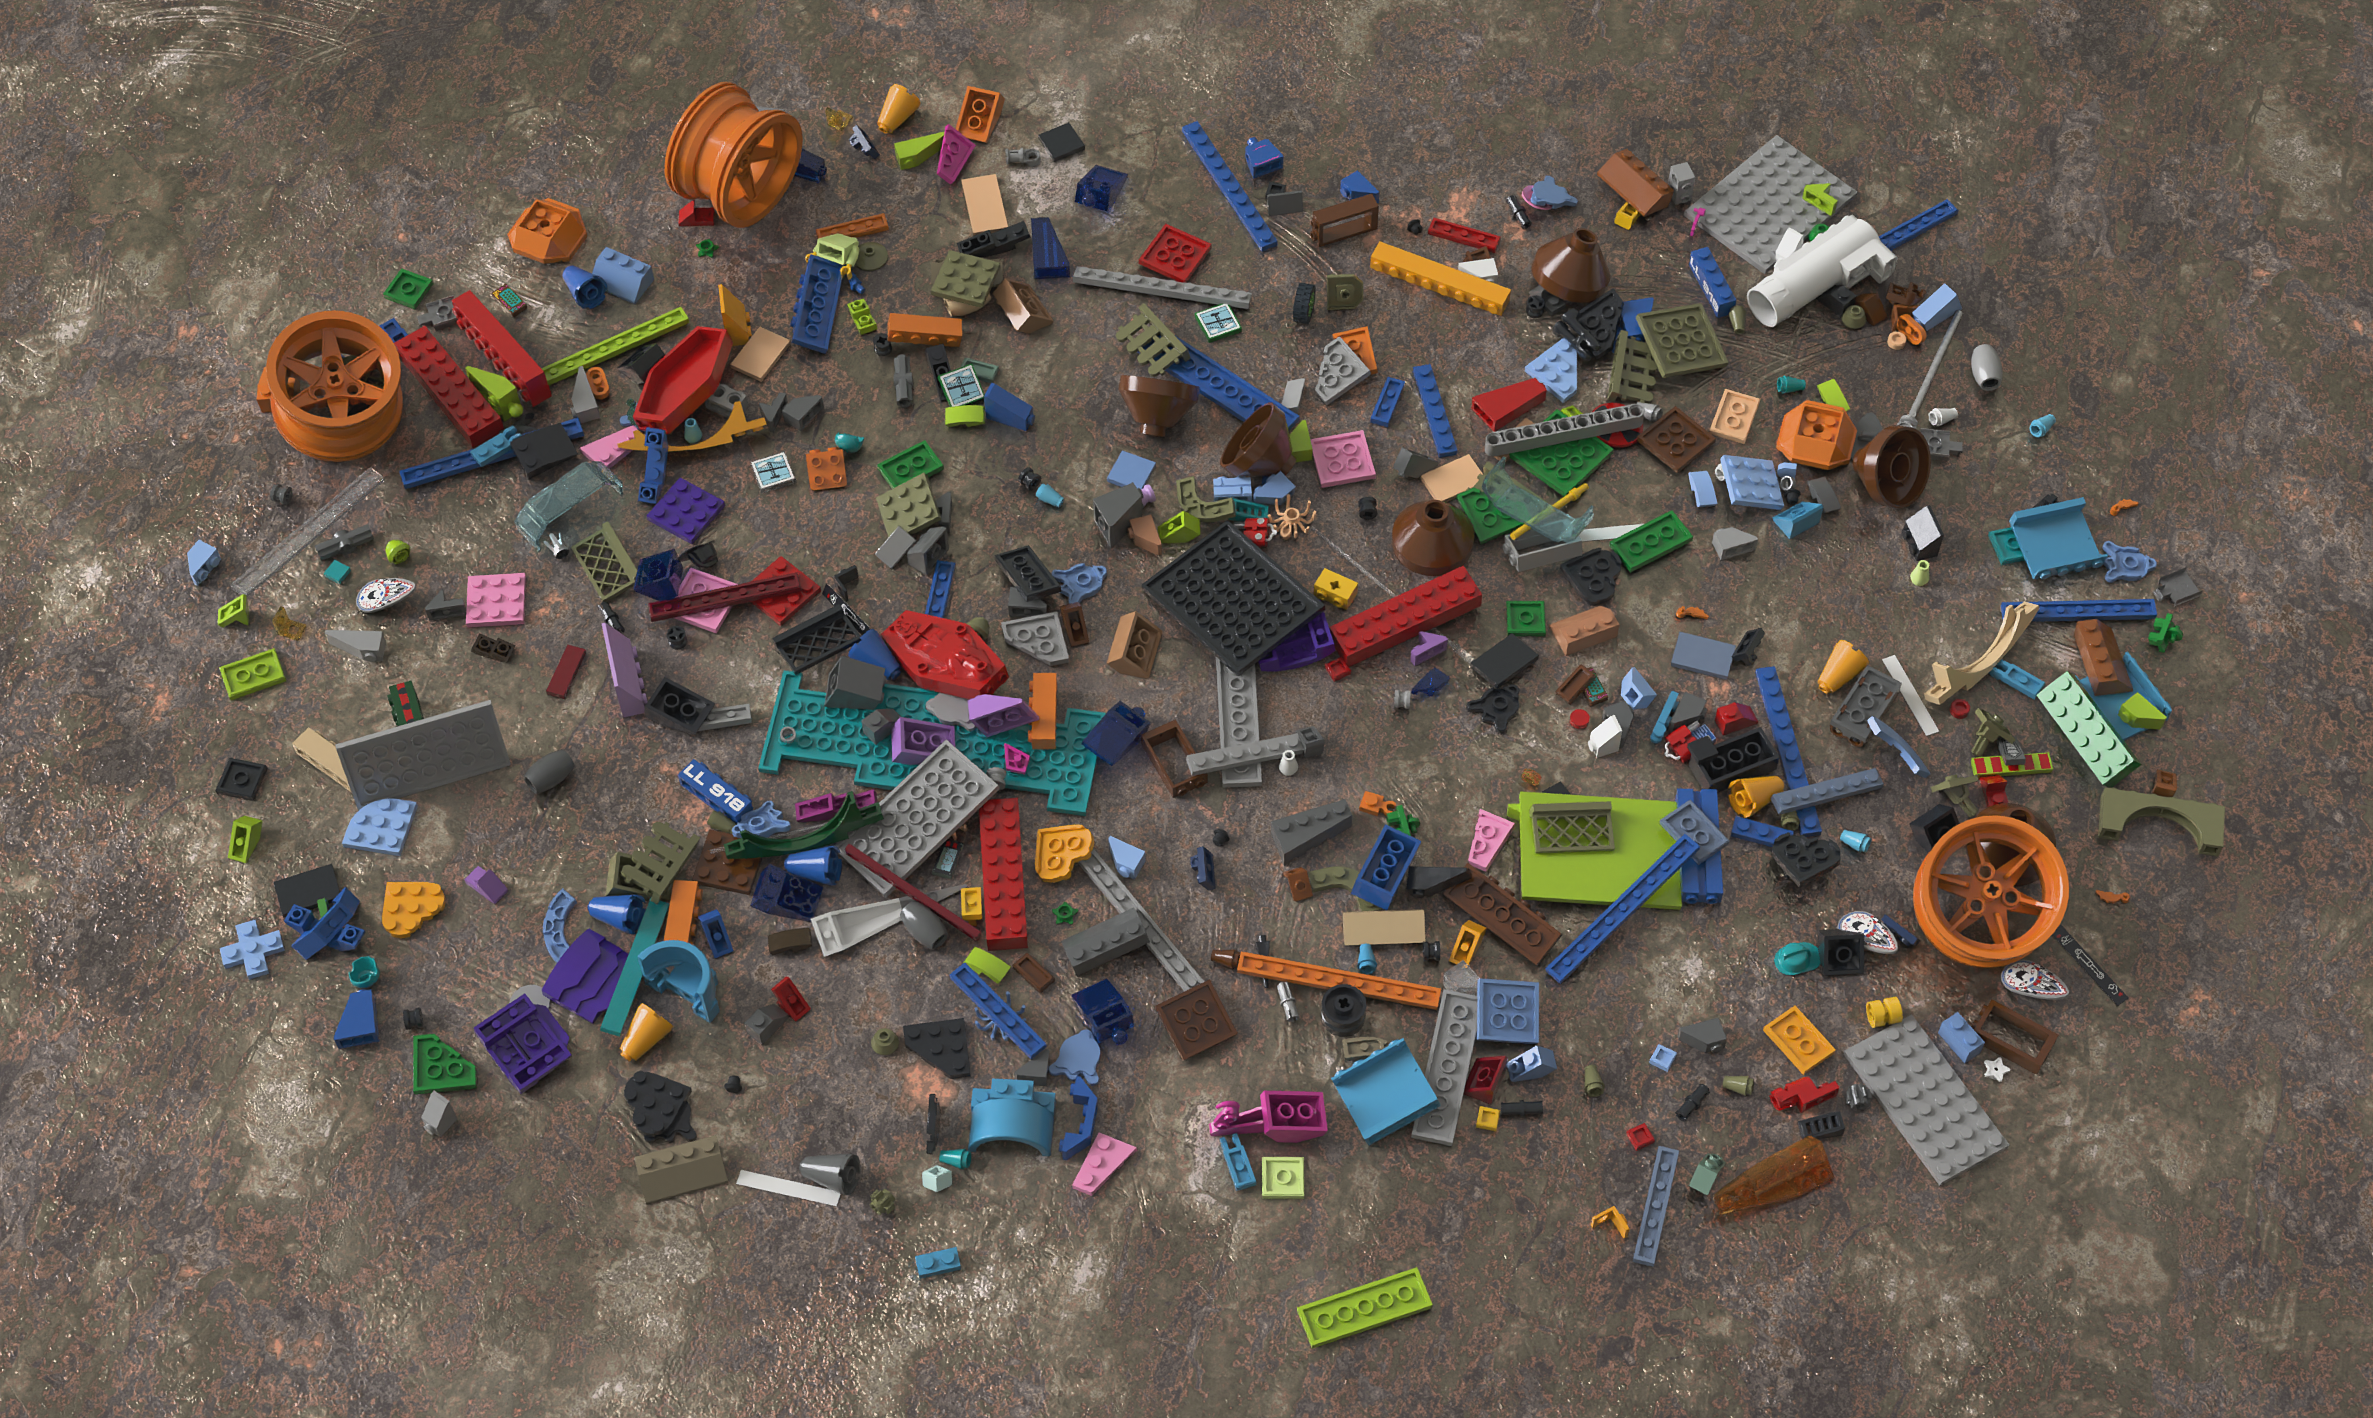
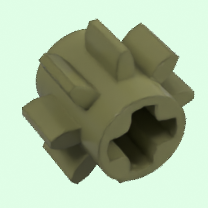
M876 1189L870 1195L872 1202L869 1205L877 1214L881 1215L885 1212L889 1214L895 1208L893 1203L895 1197L887 1189L882 1191Z

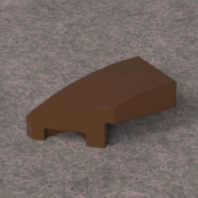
M1485 246L1472 252L1467 251L1463 262L1491 259V256Z

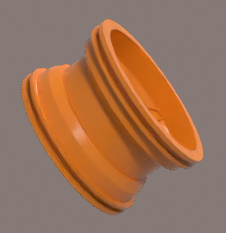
M720 82L704 90L689 105L673 131L665 157L664 170L666 182L674 193L685 199H711L712 205L719 217L728 224L737 228L749 227L763 219L777 205L788 189L797 170L802 152L803 136L801 126L795 117L782 110H763L759 112L748 92L734 83Z
M322 311L299 318L288 325L277 336L270 348L266 364L267 381L271 392V411L279 433L292 447L315 459L343 462L369 455L390 439L400 423L403 410L400 385L401 367L396 346L380 326L361 315L351 312ZM341 353L354 355L357 358L344 365ZM322 355V368L305 362ZM378 369L384 381V388L381 389L363 382L361 378L369 371ZM289 377L300 379L310 385L293 398H289L287 393ZM362 402L370 405L366 410L348 416V403L356 405ZM328 405L332 418L320 417L307 412L314 407L324 408Z
M1995 815L1976 817L1964 821L1945 833L1921 863L1913 887L1915 915L1919 926L1931 944L1948 958L1958 963L1978 968L2003 967L2015 963L2032 953L2049 939L2060 925L2069 899L2067 870L2061 855L2053 843L2039 830L2023 821ZM1980 842L2002 844L2016 850L2020 854L1995 870ZM1967 846L1971 876L1940 874L1947 859L1959 849ZM2030 863L2035 869L2041 884L2042 903L2013 888ZM1981 868L1988 869L1989 877H1982L1979 870ZM1937 888L1966 899L1949 922L1940 908ZM2007 893L2015 896L2014 903L2006 901L2005 895ZM1971 902H1978L1981 906L1980 911H1973L1970 906ZM2007 911L2038 916L2032 927L2024 935L2009 941ZM1983 916L1994 944L1976 942L1963 936L1960 932Z

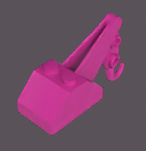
M1264 1090L1260 1095L1261 1106L1240 1114V1104L1238 1102L1224 1101L1216 1105V1109L1224 1107L1223 1111L1209 1124L1210 1135L1214 1137L1235 1133L1265 1132V1135L1274 1141L1282 1143L1302 1142L1324 1136L1328 1131L1323 1092Z

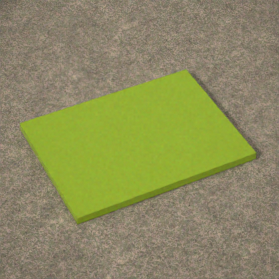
M1520 791L1521 893L1523 900L1611 905L1676 843L1674 838L1659 824L1662 818L1677 809V802L1523 791ZM1611 801L1612 809L1610 812L1615 846L1614 851L1535 853L1532 818H1530L1529 814L1533 804ZM1597 817L1594 821L1602 829L1607 825L1606 817ZM1563 818L1555 822L1563 830L1569 825ZM1578 818L1575 821L1582 829L1589 824L1584 818ZM1537 819V825L1542 830H1545L1550 825L1544 819ZM1572 825L1566 831L1574 839L1580 834ZM1592 825L1586 830L1593 838L1599 834V831ZM1553 826L1546 832L1554 840L1561 834ZM1583 834L1577 840L1582 846H1588L1591 843ZM1603 834L1596 840L1601 845H1609L1608 838ZM1563 835L1557 841L1563 847H1568L1572 843ZM1544 836L1539 840L1540 848L1549 847L1552 844ZM1680 869L1641 907L1681 910Z

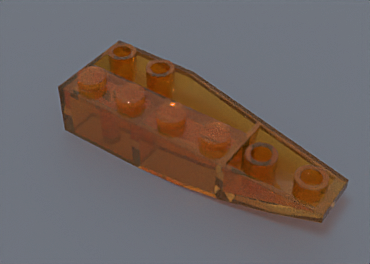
M1809 1135L1752 1166L1726 1184L1712 1197L1719 1215H1725L1800 1197L1835 1177L1822 1141Z

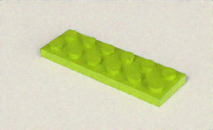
M1416 1267L1297 1307V1312L1313 1349L1431 1309L1433 1304Z

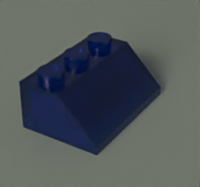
M671 549L640 559L633 588L634 591L657 601L672 600L677 597L683 565L678 561L676 550Z

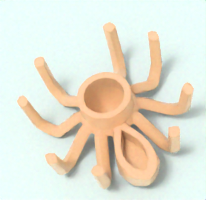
M1290 494L1286 496L1285 513H1280L1278 499H1275L1277 515L1282 517L1272 520L1271 515L1268 514L1270 523H1277L1283 520L1278 528L1276 524L1273 525L1274 530L1280 531L1282 539H1290L1292 536V526L1294 538L1296 539L1298 537L1297 524L1304 533L1308 534L1309 526L1305 529L1300 521L1310 524L1315 519L1316 511L1314 510L1312 518L1308 521L1300 517L1308 514L1311 501H1308L1305 512L1299 513V510L1296 508H1290Z

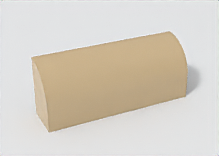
M1424 910L1343 912L1344 944L1423 943L1425 941Z

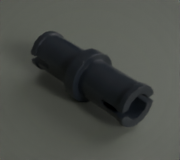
M1516 195L1509 196L1506 199V203L1511 208L1513 217L1517 218L1522 229H1527L1531 226L1532 222L1525 213L1526 209L1524 206H1521Z
M608 602L600 603L602 607L598 605V610L604 617V622L618 632L621 629L624 633L625 628L620 623L618 614L612 610Z
M1699 1084L1697 1089L1685 1098V1103L1675 1112L1678 1119L1685 1122L1694 1110L1700 1108L1701 1102L1710 1093L1706 1085Z
M1519 1100V1102H1501V1116L1520 1115V1117H1524V1114H1543V1101L1524 1102V1100Z

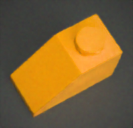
M1471 920L1465 922L1461 927L1449 961L1468 969L1481 945L1487 928Z

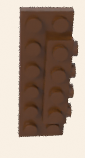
M1467 863L1465 867L1471 872L1472 878L1446 889L1443 893L1444 896L1538 967L1561 938L1562 934L1545 921L1546 917L1539 911H1536V913L1532 912L1529 909L1531 906L1526 901L1515 899V893L1505 887L1503 890L1499 887L1498 884L1500 882L1491 875L1489 878Z

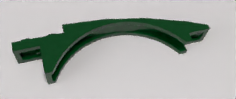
M851 791L846 794L844 803L838 813L827 824L814 832L791 839H771L743 830L740 831L742 838L724 844L727 859H748L781 856L812 850L849 839L848 832L883 820L884 817L879 802L859 808L854 793Z

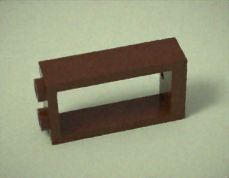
M1373 194L1313 211V218L1311 220L1312 231H1310L1312 240L1316 241L1318 247H1322L1377 230L1379 206ZM1364 214L1362 218L1323 229L1326 225Z
M1176 719L1141 734V745L1172 798L1183 796L1188 791L1201 788L1208 783V773H1204L1174 785L1152 747L1175 737L1186 757L1187 755L1196 754Z
M1991 999L1988 1006L1983 1005L1979 1013L1981 1016L1980 1020H1975L1971 1026L1985 1042L1983 1047L2037 1075L2059 1035ZM1990 1013L2043 1040L2045 1043L2037 1057L2034 1058L1982 1030Z

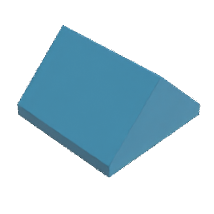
M1802 501L1772 518L1784 534L1791 539L1820 523L1823 505Z

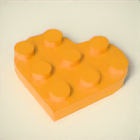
M1075 824L1038 829L1035 870L1044 882L1050 883L1069 879L1074 863L1088 860L1091 857V851L1094 847L1092 833L1083 825Z
M387 882L382 913V924L385 930L392 937L408 938L411 936V933L421 928L423 921L431 920L433 916L437 915L440 911L442 912L446 901L440 885L429 882Z

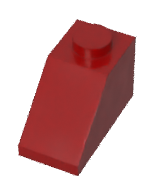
M1736 702L1717 708L1714 720L1723 736L1758 724V720L1751 707Z

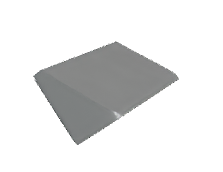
M1304 378L1287 381L1282 405L1297 415L1305 389Z
M899 526L877 550L875 555L893 569L916 540Z

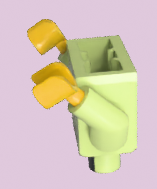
M837 233L819 238L817 245L812 250L813 253L810 254L841 265L846 264L840 271L842 278L847 274L848 280H850L853 276L851 267H854L859 256V242L855 237L851 238ZM810 254L805 257L807 264Z

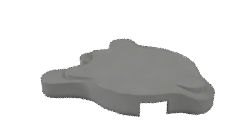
M939 693L926 702V710L936 716L941 723L960 725L967 731H973L976 728L969 720L968 700L970 699Z

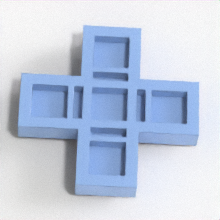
M256 920L235 925L239 942L220 948L225 969L244 963L249 980L269 974L265 957L285 951L280 931L260 936Z

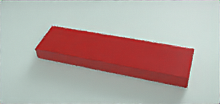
M1434 217L1428 229L1429 235L1478 249L1486 246L1488 252L1492 253L1496 252L1501 240V236Z

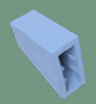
M1943 284L1912 314L1914 320L1928 331L1954 315L1957 310H1961L1962 306L1957 294L1946 284Z

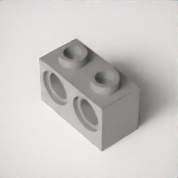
M1688 162L1673 165L1670 168L1668 185L1675 190L1672 196L1675 205L1692 200L1695 176Z
M720 383L717 390L705 401L707 409L729 418L732 412L734 402H741L743 412L749 406L747 395Z

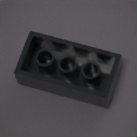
M1759 727L1714 745L1718 751V757L1697 764L1691 754L1689 767L1702 789H1717L1718 793L1728 789L1729 784L1736 779L1756 778L1777 770L1780 757L1763 729Z

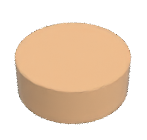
M1892 332L1888 337L1887 343L1890 348L1900 350L1904 348L1907 339L1901 332Z

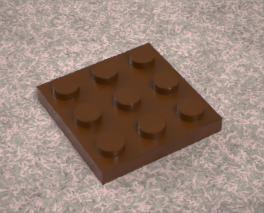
M1674 406L1638 435L1637 441L1672 470L1679 473L1712 446L1716 438Z
M709 829L692 881H698L699 885L750 895L763 857L727 859L724 844L739 838L734 837L730 833Z
M1210 979L1155 1006L1182 1061L1238 1034Z

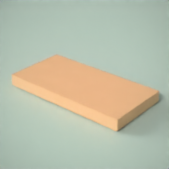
M996 174L962 179L961 182L973 236L988 230L992 234L1007 228L1008 224Z

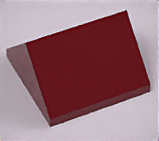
M1508 1057L1476 1058L1465 1084L1464 1095L1492 1105L1505 1075Z

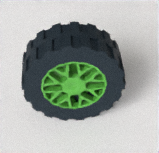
M1299 283L1293 306L1294 322L1309 324L1315 304V285Z

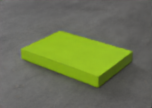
M275 648L219 667L230 700L286 681Z

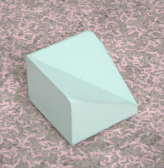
M938 1165L923 1171V1186L935 1192L951 1186L952 1171Z

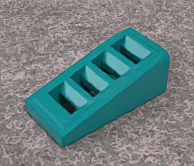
M1233 498L1236 517L1228 518V520L1245 522L1246 518H1268L1269 506Z

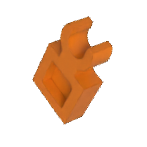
M1365 791L1359 811L1375 816L1382 812L1386 816L1387 813L1393 812L1388 810V808L1395 809L1396 803L1394 801L1384 802V796Z

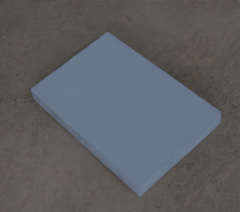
M1679 632L1671 666L1727 680L1733 659L1731 656L1735 651L1736 645Z
M1691 800L1662 818L1659 823L1676 842L1686 834L1700 846V850L1691 857L1698 865L1729 844L1727 837Z

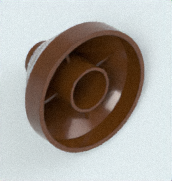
M1578 228L1574 233L1567 234L1542 245L1537 250L1531 266L1532 274L1538 284L1549 293L1571 302L1588 303L1602 296L1607 289L1611 276L1600 246L1597 243V235L1588 229Z
M1120 375L1118 390L1134 421L1141 424L1140 434L1165 437L1166 428H1172L1198 402L1200 387L1161 379Z
M1271 402L1262 405L1253 412L1228 442L1220 459L1221 467L1233 476L1270 477L1272 474L1276 475L1280 471L1286 476L1295 465L1296 458L1291 454L1293 448L1285 413Z
M1892 425L1879 432L1868 444L1855 453L1853 468L1859 474L1870 497L1877 504L1892 508H1904L1914 503L1920 497L1929 479L1931 469L1929 445L1924 435L1917 429Z
M1440 500L1414 503L1405 508L1394 522L1392 530L1394 554L1402 565L1415 573L1425 576H1442L1463 566L1472 554L1474 545L1472 522L1461 509L1450 503Z
M2001 803L1982 810L1976 816L1995 815L2018 819L2039 830L2056 847V838L2049 823L2039 813L2026 806ZM1980 842L1995 870L2020 854L2016 850L2002 844ZM2031 863L2014 886H2024L2039 880ZM1981 868L1979 870V873L1985 878L1989 877L1988 869Z

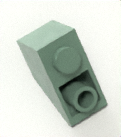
M1707 1153L1698 1164L1689 1186L1708 1195L1715 1186L1727 1162L1723 1161L1717 1154Z

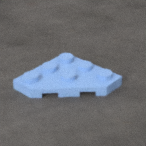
M1562 338L1525 366V372L1543 383L1551 394L1562 403H1565L1577 392V351L1571 346L1570 342Z

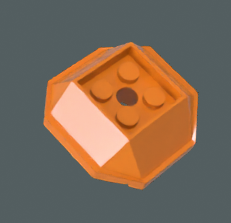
M550 198L545 200L536 199L529 208L524 210L507 234L514 253L544 264L571 261L587 238V232L579 209Z
M1806 400L1784 415L1776 448L1793 463L1830 470L1840 465L1849 464L1857 429L1843 407Z

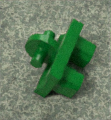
M2167 613L2166 618H2156L2154 630L2160 631V633L2150 632L2149 644L2158 646L2159 652L2165 653L2169 642L2175 643V641H2180L2183 638L2180 626L2172 622L2173 614Z
M1402 805L1397 806L1396 811L1386 815L1388 826L1398 825L1399 828L1397 830L1411 836L1410 830L1412 834L1417 833L1416 828L1421 825L1420 820L1413 818L1412 814H1408L1406 820Z

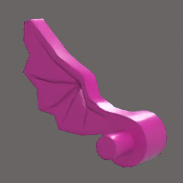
M1701 207L1699 209L1694 208V212H1697V215L1693 222L1690 236L1694 235L1700 216L1704 217L1706 209Z

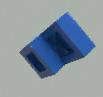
M395 318L379 325L389 335L393 343L408 335Z

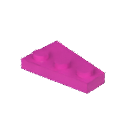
M950 124L945 126L937 175L951 185L976 145Z

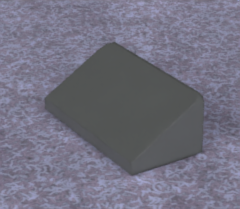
M1302 190L1267 195L1269 216L1303 212Z

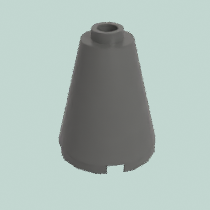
M852 1153L806 1156L801 1161L799 1170L802 1176L839 1194L851 1195L858 1184V1179H855L856 1172L860 1173V1160L857 1155Z

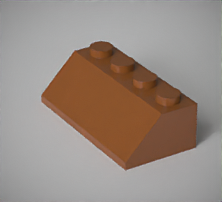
M1628 149L1615 153L1597 172V175L1643 216L1668 207L1675 191Z
M2097 619L2077 621L2074 638L2094 695L2133 692V687L2112 628Z

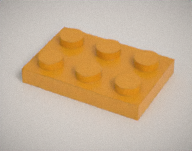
M1796 1005L1763 1028V1031L1803 1075L1835 1054L1836 1049Z

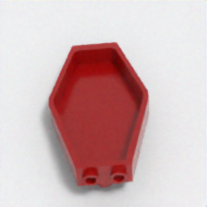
M697 326L651 368L633 415L639 430L646 431V427L665 430L666 434H670L717 390L733 345L727 329Z
M905 610L880 634L898 663L915 683L923 689L973 699L978 695H993L1009 678L1005 664L974 629L966 623Z

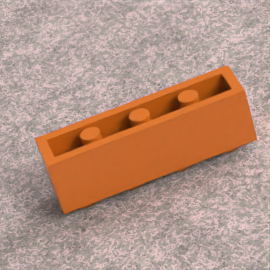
M897 313L889 314L888 341L933 346L944 344V346L960 347L962 319Z
M1033 673V681H1029V692H1033V697H1029V707L1039 716V720L1029 723V725H1032V730H1028V742H1032V749H1056L1057 673Z
M674 880L664 941L679 940L694 945L692 939L697 934L695 920L699 919L698 916L700 915L698 902L702 901L703 890L699 888L698 881Z

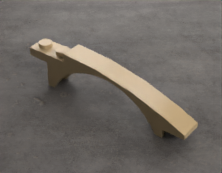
M2024 601L2015 609L2013 605L2006 607L2003 623L1996 639L1987 652L1974 663L1958 669H1953L1948 665H1941L1939 662L1933 663L1932 667L1937 684L1924 693L1925 700L1940 705L1960 689L1968 691L2013 647L2040 609L2039 605Z

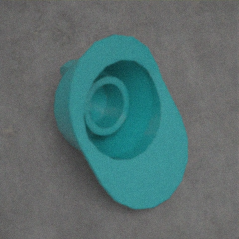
M1807 942L1787 944L1778 950L1774 959L1776 968L1781 973L1790 976L1812 971L1821 964L1818 948Z

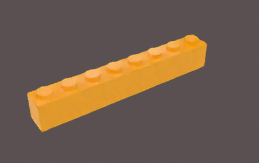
M1380 241L1371 255L1370 268L1435 291L1476 308H1481L1492 314L1502 316L1510 301L1511 289Z

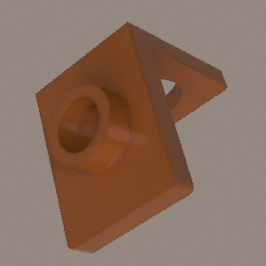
M1893 305L1891 313L1892 332L1896 331L1898 316L1908 314L1914 319L1912 312L1918 308V305Z
M1299 867L1283 872V876L1288 878L1293 901L1313 896L1307 870Z

